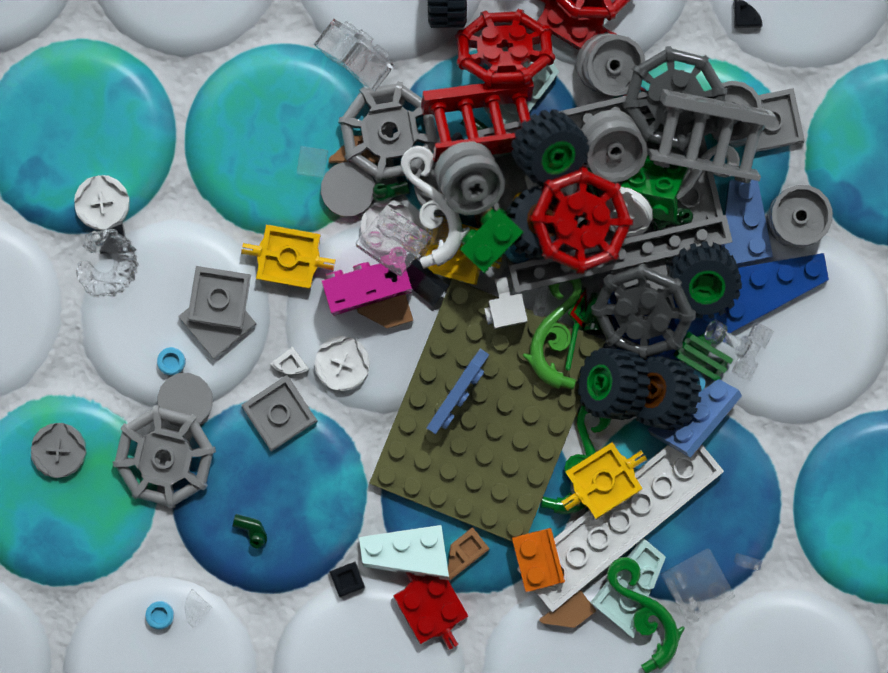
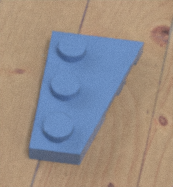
M736 180L729 181L724 215L727 217L732 242L721 245V249L725 247L729 250L730 256L733 255L736 264L773 257L758 181L751 180V183H743Z
M480 348L427 426V429L434 434L437 433L440 427L446 430L454 418V415L450 412L455 405L462 406L469 395L465 390L470 383L477 384L485 372L481 367L490 354Z
M718 379L699 392L701 402L697 403L696 408L698 410L696 414L692 413V420L689 423L684 422L683 427L675 428L674 430L652 426L647 430L651 436L691 458L742 395L738 389Z

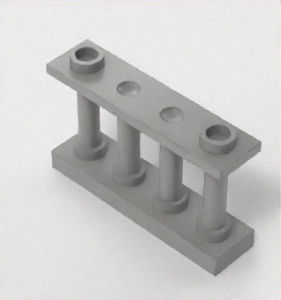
M665 89L662 90L660 100L664 106H667L668 115L660 149L648 148L647 154L651 160H654L653 164L661 167H670V164L735 176L734 179L743 183H751V180L760 181L761 175L756 169L751 168L761 129H764L765 126H774L776 116L772 111ZM683 109L694 111L693 115L696 116L686 156L670 153L679 114L683 113ZM710 115L719 116L721 121H723L713 161L697 158L706 120L710 118ZM739 120L748 122L750 129L741 165L735 166L725 164L724 162L733 126Z

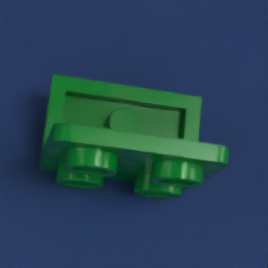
M647 154L643 167L637 174L624 180L621 187L630 188L640 193L649 202L653 218L675 222L678 215L677 195L689 167L670 164V167H661L653 164L654 160H651Z
M499 208L497 211L495 209L489 210L480 220L483 223L478 231L475 229L470 230L461 240L464 245L460 250L483 273L524 233L505 214L506 212L502 208Z

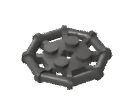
M667 46L665 50L640 65H634L623 108L627 109L645 142L648 140L661 144L663 133L656 130L660 124H666L668 115L667 106H664L660 100L663 89L724 101L725 95L728 94V89L724 88L708 61V56H700ZM674 61L694 65L695 67L691 73L684 70L674 69ZM666 62L668 71L656 78H653L648 73ZM701 71L712 89L707 91L702 89L696 78ZM642 80L650 84L646 100H638ZM647 106L655 120L650 126L639 108ZM683 109V113L679 114L676 136L673 138L672 147L679 148L680 151L686 150V147L689 146L692 131L685 135L683 126L695 120L694 111ZM710 115V118L706 120L702 138L713 131L717 132L719 129V116Z
M639 264V267L615 275L608 274L603 278L604 284L595 304L591 306V313L596 316L607 339L605 342L609 346L614 345L623 350L637 353L643 360L673 349L678 351L683 347V339L691 322L696 318V312L691 308L681 287L682 282L678 278L673 279L647 268L646 264ZM638 279V284L625 287L623 284ZM647 280L663 286L664 289L658 288L656 290L651 288V284L647 283ZM612 291L620 295L616 304L608 303ZM673 294L678 308H673L668 297L669 295ZM640 306L644 310H650L647 316H642L638 313ZM614 314L617 319L619 327H617L615 330L608 318V315ZM671 318L680 320L675 332L668 327ZM627 333L631 339H641L640 344L623 338L622 335ZM660 335L665 338L664 341L649 345L650 338Z

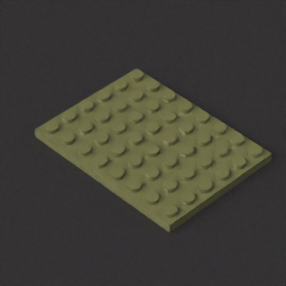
M452 279L369 484L512 541V537L529 533L581 403V396L578 395L579 384H577L578 378L581 375L579 372L580 368L585 365L584 360L591 356V352L603 348L606 340L578 329L571 369L567 371L565 366L569 346L560 352L553 351L547 342L555 340L556 336L552 333L548 334L543 347L546 362L549 366L551 363H554L556 370L562 372L563 376L576 379L573 390L561 386L559 389L552 387L538 377L530 363L523 357L524 353L530 354L533 335L537 327L547 316L525 308L528 320L526 323L494 329L493 323H487L484 308L489 307L488 302L490 300L499 299V297ZM559 321L556 322L566 326L572 336L573 327ZM481 348L490 354L481 367L485 372L476 385L473 383L469 384L465 390L469 395L462 406L455 405L450 412L454 415V418L446 430L440 427L437 433L434 434L427 429V426Z

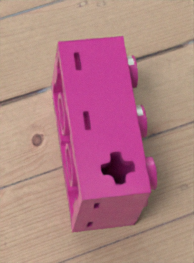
M391 254L380 258L381 263L370 266L369 262L353 266L354 271L344 274L342 270L326 274L327 279L322 280V284L332 315H339L360 307L412 293L403 257L397 258L396 254ZM395 270L396 274L401 273V275L397 276L398 281L392 282L391 278L386 279V277L390 276L389 271Z

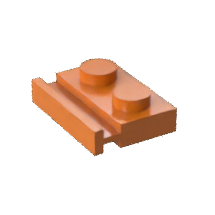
M551 528L512 537L525 592L565 582Z

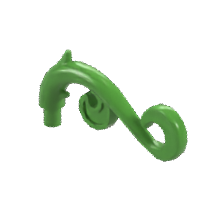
M580 278L565 281L572 284V295L543 319L533 335L530 354H523V357L530 363L538 377L546 384L558 389L561 386L573 390L576 379L563 376L562 372L556 370L554 363H551L550 366L548 365L543 352L544 341L547 335L552 333L556 338L555 340H549L547 344L553 351L560 352L569 346L571 341L570 331L566 326L556 322L578 300L582 291ZM560 283L548 285L551 294L556 299L560 300L564 297L559 290Z

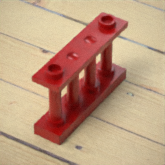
M530 79V83L526 85L522 83L493 84L490 87L486 86L485 83L423 91L422 113L423 115H434L440 143H435L434 163L438 161L441 154L449 147L461 142L473 141L482 144L492 155L510 153L514 149L511 146L512 140H515L516 137L515 133L506 134L499 105L516 104L520 124L524 120L526 122L529 121L530 114L527 102L532 99L533 80ZM489 108L495 133L494 136L479 137L472 109ZM445 112H462L468 139L451 141Z

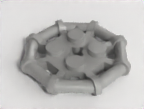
M397 81V84L367 89L363 87L359 89L360 93L345 114L339 117L338 124L341 125L346 152L344 157L347 161L353 162L372 175L378 182H381L383 179L405 176L401 165L385 168L386 160L403 157L404 153L413 147L416 141L423 143V146L432 152L435 143H440L434 115H423L421 108L422 98L405 87L403 82ZM393 95V102L376 104L374 98ZM402 97L417 109L413 112L407 111L399 104L400 98ZM366 103L370 108L369 113L362 121L356 119L355 117ZM423 116L426 134H420L417 130L416 119ZM387 124H391L392 128L397 129L392 138H388L387 135H383L381 132L385 130ZM352 128H361L362 144L355 146ZM367 149L373 156L375 155L380 158L378 166L361 154ZM419 158L414 159L410 164L414 175H416L419 167L424 163Z
M155 405L150 411L121 426L122 433L115 461H112V463L131 491L132 498L163 504L170 509L175 508L176 504L201 489L205 490L207 488L206 482L216 448L211 445L197 422V416L160 408V405ZM163 420L182 424L179 432L163 428ZM154 421L156 430L144 437L137 432ZM188 430H190L200 448L192 450L190 442L184 436ZM132 439L138 443L135 457L127 458ZM163 450L168 451V455L171 456V461H166L165 465L161 464L160 458L156 457L157 453H162ZM201 456L198 472L195 475L190 472L193 457ZM135 465L137 469L139 468L143 477L140 483L134 477L129 466ZM185 477L190 484L174 493L172 485ZM149 483L164 486L165 494L145 488Z

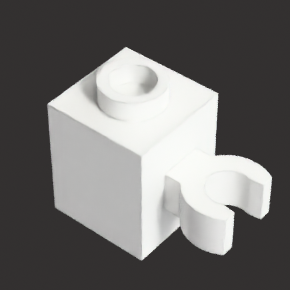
M507 278L495 279L499 299L490 300L488 302L489 307L484 308L487 323H493L494 329L526 323L528 320L522 294L510 296Z

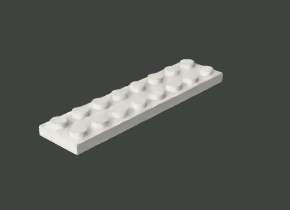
M667 445L634 472L636 479L643 488L642 491L598 519H595L590 510L586 511L554 538L565 582L534 591L552 612L555 611L605 570L614 560L622 556L724 472L703 445L696 450L691 458Z

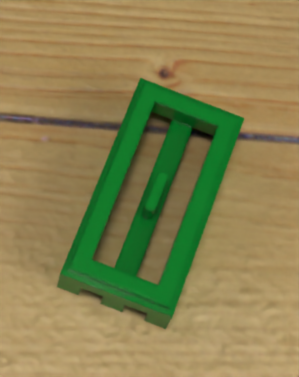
M689 331L683 339V347L673 354L678 359L715 381L721 380V373H725L727 371V364H731L734 360ZM692 340L720 357L721 361L719 363L688 345L689 342ZM684 350H687L716 369L712 372L682 353Z

